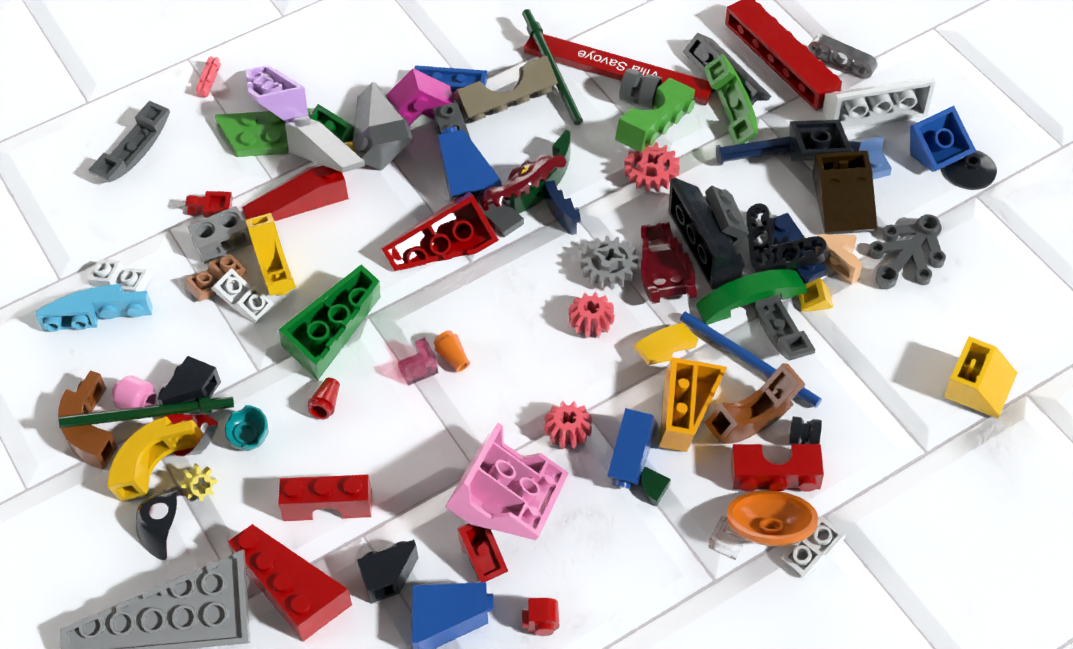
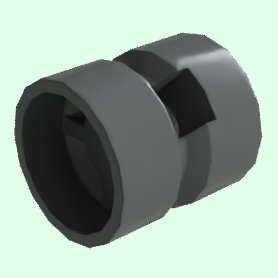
M628 68L621 81L619 99L634 103L637 100L641 106L653 109L657 88L662 84V77L652 74L643 76L641 71Z

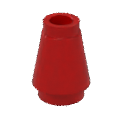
M326 378L308 400V411L313 417L324 420L334 413L340 383L336 379Z

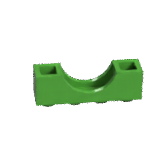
M669 78L657 88L653 106L654 110L632 108L619 118L615 140L639 152H642L649 145L652 146L657 138L665 135L674 124H678L684 115L691 113L695 105V100H693L695 89Z

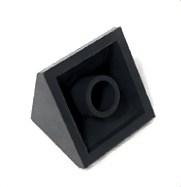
M840 119L790 121L791 161H812L815 159L816 154L852 151Z

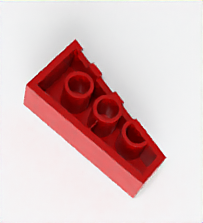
M251 524L227 541L232 554L245 550L247 575L303 642L352 606L350 594L346 587L255 525Z

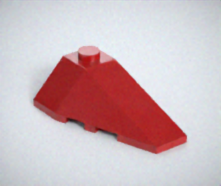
M317 164L306 168L244 205L242 209L246 220L271 213L274 221H278L349 198L343 173Z
M468 192L433 213L381 249L394 271H399L436 261H445L459 256L477 254L499 241L475 197Z

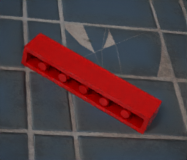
M739 0L727 6L725 25L815 111L823 108L825 94L841 91L842 81L830 71L820 59L816 58L805 45L801 44L790 31L786 30L774 16H771L760 3L755 0Z

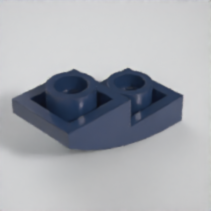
M555 180L546 181L545 199L552 215L571 235L577 234V223H581L578 207H573L571 198L564 199L562 189H557Z

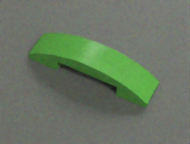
M721 54L703 69L710 86L717 90L730 122L727 128L734 145L744 144L758 134L755 112L739 76L726 56Z

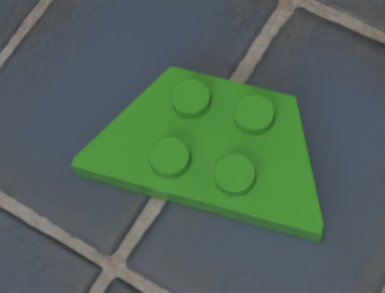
M307 108V109H308V116L310 117V115H311V109H310V108ZM271 111L215 115L218 127L224 132L226 140L232 145L237 157L289 153L285 127L287 122Z

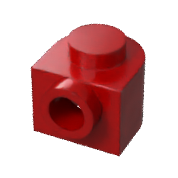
M528 598V608L522 609V628H528V633H535L538 636L552 635L560 627L558 601L553 598Z

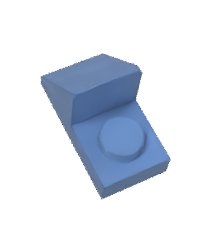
M869 135L849 140L852 151H868L873 180L891 175L892 168L882 152L883 136Z

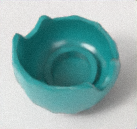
M245 405L243 409L230 414L224 427L225 437L233 448L243 451L256 449L264 443L269 433L267 417L260 408Z

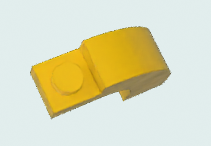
M268 213L245 220L269 296H281L289 293L290 290L296 288L287 264L272 214Z
M163 417L152 421L136 431L122 445L112 462L107 487L121 501L148 496L150 476L158 462L170 453L195 447L204 433L193 420L173 424L168 417Z

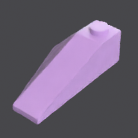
M270 65L246 69L249 97L287 123L293 122L296 117L308 116L304 86Z

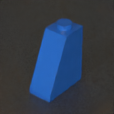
M457 127L441 130L442 134L437 136V142L450 198L462 196L468 192H481L488 188L500 187L502 185L501 179L464 130L457 131Z
M625 408L607 474L610 479L614 480L613 485L625 489H630L631 485H639L658 426L654 415Z
M486 582L412 585L413 649H435L487 625L488 612H494L493 593L488 594Z

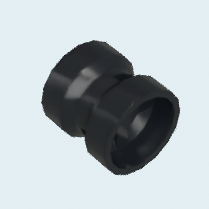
M792 416L789 445L801 444L802 441H804V444H820L822 420L812 419L804 423L802 417Z

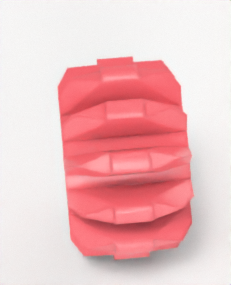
M596 291L592 296H588L584 292L582 298L575 297L573 304L568 309L571 327H575L577 334L585 332L587 339L591 334H595L599 338L601 331L608 333L610 325H613L615 320L612 302H608L606 295L598 297Z
M562 400L560 408L552 405L550 413H547L544 418L546 424L544 432L546 436H550L552 444L560 442L562 450L566 444H570L573 449L576 447V442L585 445L587 436H590L592 433V416L587 413L585 405L577 407L575 400L570 405H566Z

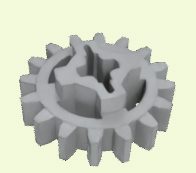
M605 236V241L602 242L600 239L595 238V245L588 243L587 251L581 252L580 267L583 270V277H590L591 285L599 282V288L601 289L605 284L609 285L611 290L614 289V284L617 283L620 287H624V280L632 282L633 274H637L639 257L636 255L635 247L629 248V241L620 243L619 237H616L614 241H610L609 236Z

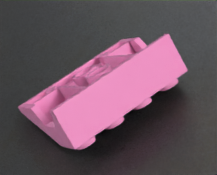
M497 423L478 448L445 507L471 525L537 540L569 473L542 453L527 456L517 453L504 443L503 426Z

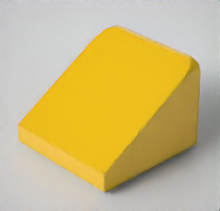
M821 278L805 284L807 292L798 295L803 312L833 308L829 288Z

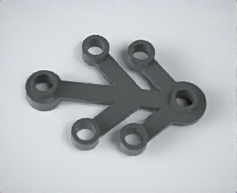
M931 214L923 215L915 224L886 225L882 234V238L886 242L874 241L870 244L868 254L873 259L883 258L884 253L900 252L890 265H882L877 269L875 281L880 288L890 289L894 287L900 270L911 257L916 268L914 277L916 283L919 285L930 283L932 271L927 267L921 248L923 242L926 240L931 252L928 259L930 266L941 268L946 260V254L941 251L937 238L941 233L942 226L936 216ZM914 235L910 240L897 241L898 236Z

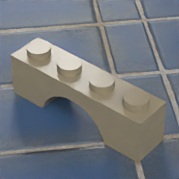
M544 56L528 62L519 68L517 84L511 91L495 92L478 81L457 89L452 94L455 102L458 103L464 121L471 119L473 123L486 118L485 113L493 110L494 114L507 110V104L512 102L520 105L530 101L529 96L538 93V96L541 97L553 92L551 87L558 84L548 56Z

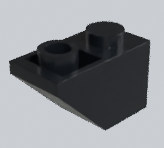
M187 356L183 363L176 367L174 375L168 384L161 388L157 398L159 405L197 401L198 397L210 396L211 398L221 384L217 368Z
M414 539L397 542L388 549L379 552L372 551L357 559L359 571L371 604L400 594L419 558Z

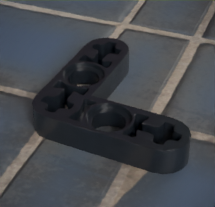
M757 203L748 209L746 220L749 232L750 262L757 273L769 270L797 269L822 263L828 258L830 254L829 247L826 241L819 236L776 245L773 217L769 208L765 204ZM763 213V215H761L762 226H759L756 220L758 218V214ZM759 235H768V239L764 243H755ZM819 246L818 253L813 254L815 247ZM802 249L805 250V251H804V254H805L804 257H803V254H802V252H801ZM762 252H764L768 259L765 261V265H760L763 262ZM787 252H797L793 260H783Z

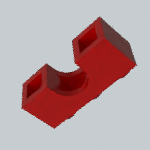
M733 444L731 453L732 489H741L746 492L756 489H770L771 491L779 492L786 489H800L804 492L821 489L824 477L821 444H791L789 461L780 465L772 464L765 459L762 444Z
M369 475L280 478L278 505L283 521L313 520V512L321 508H331L339 511L342 519L372 517V488Z

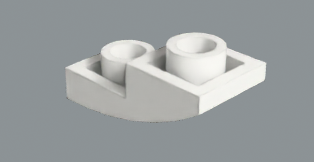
M98 259L87 280L98 287L121 284L124 292L144 291L151 278V274L147 269L125 268L121 261Z
M232 268L211 288L225 302L254 323L274 304L255 284L251 287Z
M821 515L814 533L801 542L792 544L781 558L806 578L844 540L845 534Z

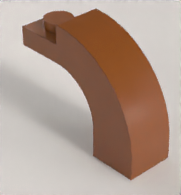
M782 363L754 394L739 402L720 403L704 424L720 444H732L748 439L780 419L794 405L791 400L804 387L805 383L789 364Z
M90 370L86 378L80 381L76 392L68 389L65 390L60 400L58 417L92 413L107 389L100 373ZM93 425L61 428L68 445L79 459L93 467L104 470L118 447L111 432Z

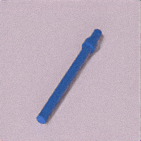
M685 311L681 315L680 321L768 378L777 370ZM805 385L794 397L803 399L815 408L822 401V398L806 389Z

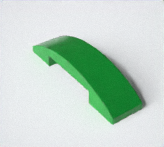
M794 270L762 271L735 279L720 286L700 299L695 305L703 322L709 325L730 318L732 309L780 293L781 300H785L806 293L807 288Z

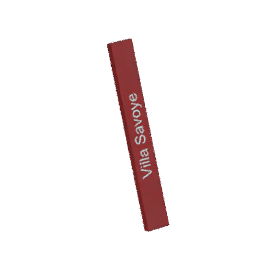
M542 34L557 63L622 81L624 73L628 68L641 71L643 76L647 74L662 77V84L671 78L695 89L693 100H695V103L702 105L707 104L714 90L710 86L709 81ZM529 37L524 46V53L541 58L542 55L534 39Z

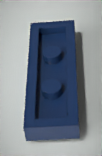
M788 212L773 218L776 245L805 238ZM804 249L801 250L803 257L805 256ZM787 252L784 255V259L786 261L793 260L797 252ZM823 262L792 269L798 273L804 284L824 277L827 273V268Z

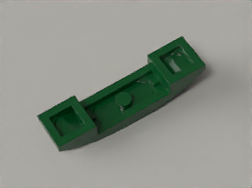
M565 130L552 146L553 156L562 155L567 161L565 167L552 169L546 181L555 180L556 186H558L565 175L570 161L571 145L570 131ZM540 180L539 187L537 188L530 186V193L528 195H524L522 192L519 198L511 195L510 207L517 213H522L545 199L546 181Z

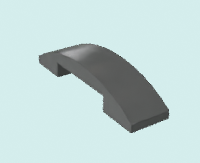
M149 100L134 117L137 123L110 155L103 152L88 169L89 173L110 183L129 172L146 155L159 137L169 117L170 110Z
M781 293L751 303L766 335L785 359L790 361L815 353L816 349L805 331L799 332L782 304Z

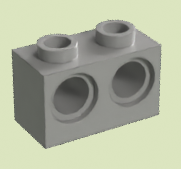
M237 206L223 210L218 214L188 226L192 242L204 264L252 244L246 222Z

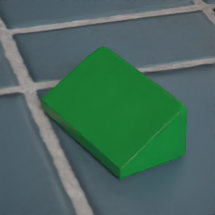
M317 104L310 115V119L322 123L343 143L351 142L354 137V126L320 104Z

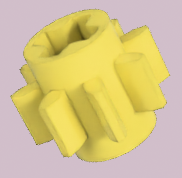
M194 463L193 469L182 471L185 475L184 481H180L179 485L182 488H188L184 493L188 499L192 498L195 494L197 499L202 502L203 496L208 494L214 495L212 487L218 480L212 476L208 477L212 473L211 468L206 466L201 470L200 466Z

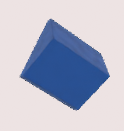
M954 105L910 126V156L932 172L976 152Z

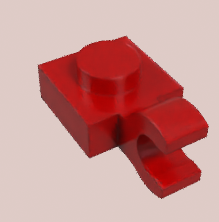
M206 191L205 197L186 196L185 206H188L187 215L196 216L203 212L204 218H208L223 210L230 209L233 201L232 192Z

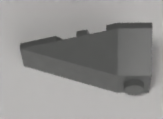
M371 82L357 97L353 145L356 154L365 161L366 165L382 171L413 140L406 118L397 112L398 109L387 100L388 97L375 82Z

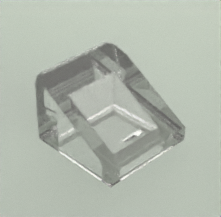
M721 515L709 538L708 548L736 560L746 539L731 529L727 522V517Z

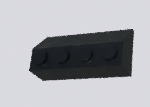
M678 178L670 179L668 213L711 290L741 278L742 270L745 268L744 259L733 248L731 236L721 232L707 196H703L699 187Z

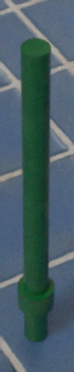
M525 9L522 15L527 24L528 34L534 39L542 57L548 56L558 81L556 87L574 125H579L583 122V119L542 35L543 29L540 23L535 20L531 10Z
M210 396L198 397L197 401L58 417L59 429L192 412L207 414L212 413V410L233 408L234 399L233 396L210 399Z

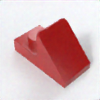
M469 523L457 528L461 550L468 556L478 582H487L508 572L491 529Z

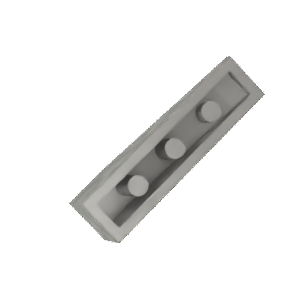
M299 116L294 118L293 122L285 124L289 153L340 172H347L365 166L363 159L322 123L310 119L309 116Z

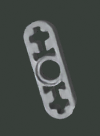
M824 34L816 35L808 46L809 51L816 58L861 78L871 77L878 67V63L872 55ZM838 52L844 54L848 60L841 58Z

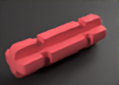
M208 57L195 88L198 97H208L211 91L210 88H212L221 66L218 57Z

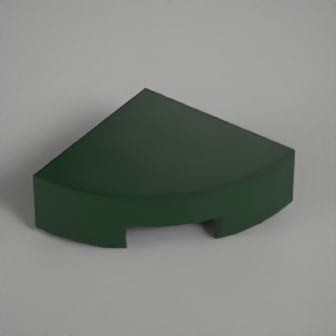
M644 467L641 477L642 489L646 498L653 505L657 506L668 489L671 479L648 467Z

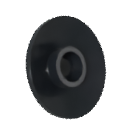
M976 150V152L945 166L944 171L947 178L956 186L967 190H980L994 182L997 167L987 154Z

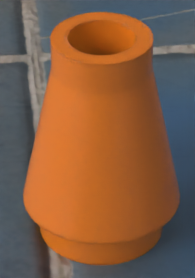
M447 330L434 339L435 351L456 372H461L470 365V361L464 352L457 334Z

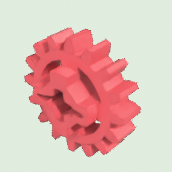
M655 142L653 147L648 146L642 152L637 150L635 152L629 151L628 158L624 160V175L628 177V183L636 182V189H640L643 186L646 192H649L650 188H654L656 192H659L661 186L668 189L670 179L679 176L680 159L675 157L676 152H668L667 145L659 148L657 142Z

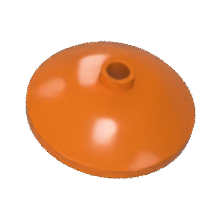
M756 491L741 495L729 504L727 508V522L731 529L739 536L750 542L765 546H786L801 542L814 533L818 524V514L809 502L798 496L779 491Z

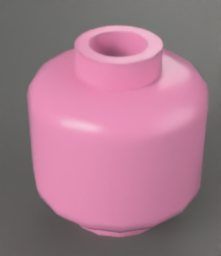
M133 375L126 376L121 381L116 382L112 389L114 405L120 410L154 406L156 403V393L153 385Z

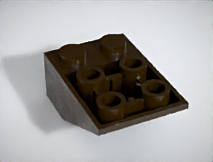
M868 151L816 154L812 177L824 234L877 231L873 174Z

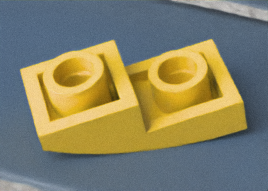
M680 323L648 335L635 343L634 349L648 365L670 361L674 352L696 348L699 339L684 323Z

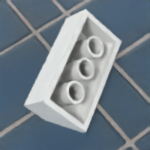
M935 78L907 79L825 94L822 111L826 120L840 119L844 131L928 116L936 80Z

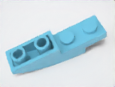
M121 284L94 287L64 296L37 310L36 317L43 331L84 330L86 328H97L98 319L101 318L113 319L117 317L152 315L153 306L147 291L124 292Z

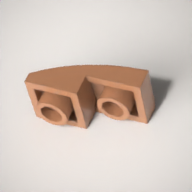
M232 254L210 261L208 270L185 278L184 286L201 302L216 295L211 288L228 270L232 268L242 277L246 274V269Z

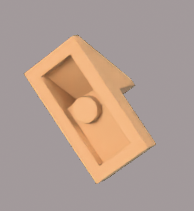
M818 234L817 236L822 237L826 241L830 250V254L824 263L851 285L859 279L862 262L856 255L852 254L857 236ZM819 246L815 247V250H814V251H815L816 253H818V249H819L820 247H819Z

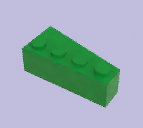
M362 264L359 265L279 329L281 346L318 381L381 298L380 281Z

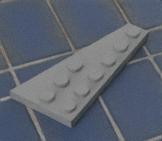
M245 550L238 551L226 558L146 591L132 599L123 601L109 609L61 628V649H192L250 643Z

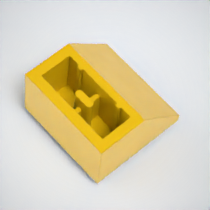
M969 336L950 377L944 398L999 419L1017 376V371L996 346Z

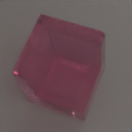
M425 337L415 341L417 354L397 363L408 386L439 373L437 358Z

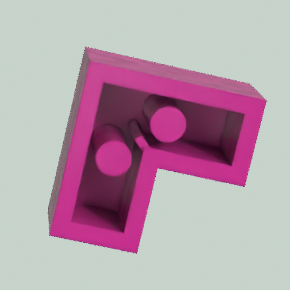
M413 68L386 94L387 100L396 106L397 112L406 118L409 126L421 114L434 119V107L455 103L449 85Z

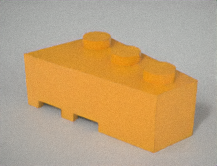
M675 357L671 358L664 378L659 437L660 448L683 452L688 451L727 369L726 366Z

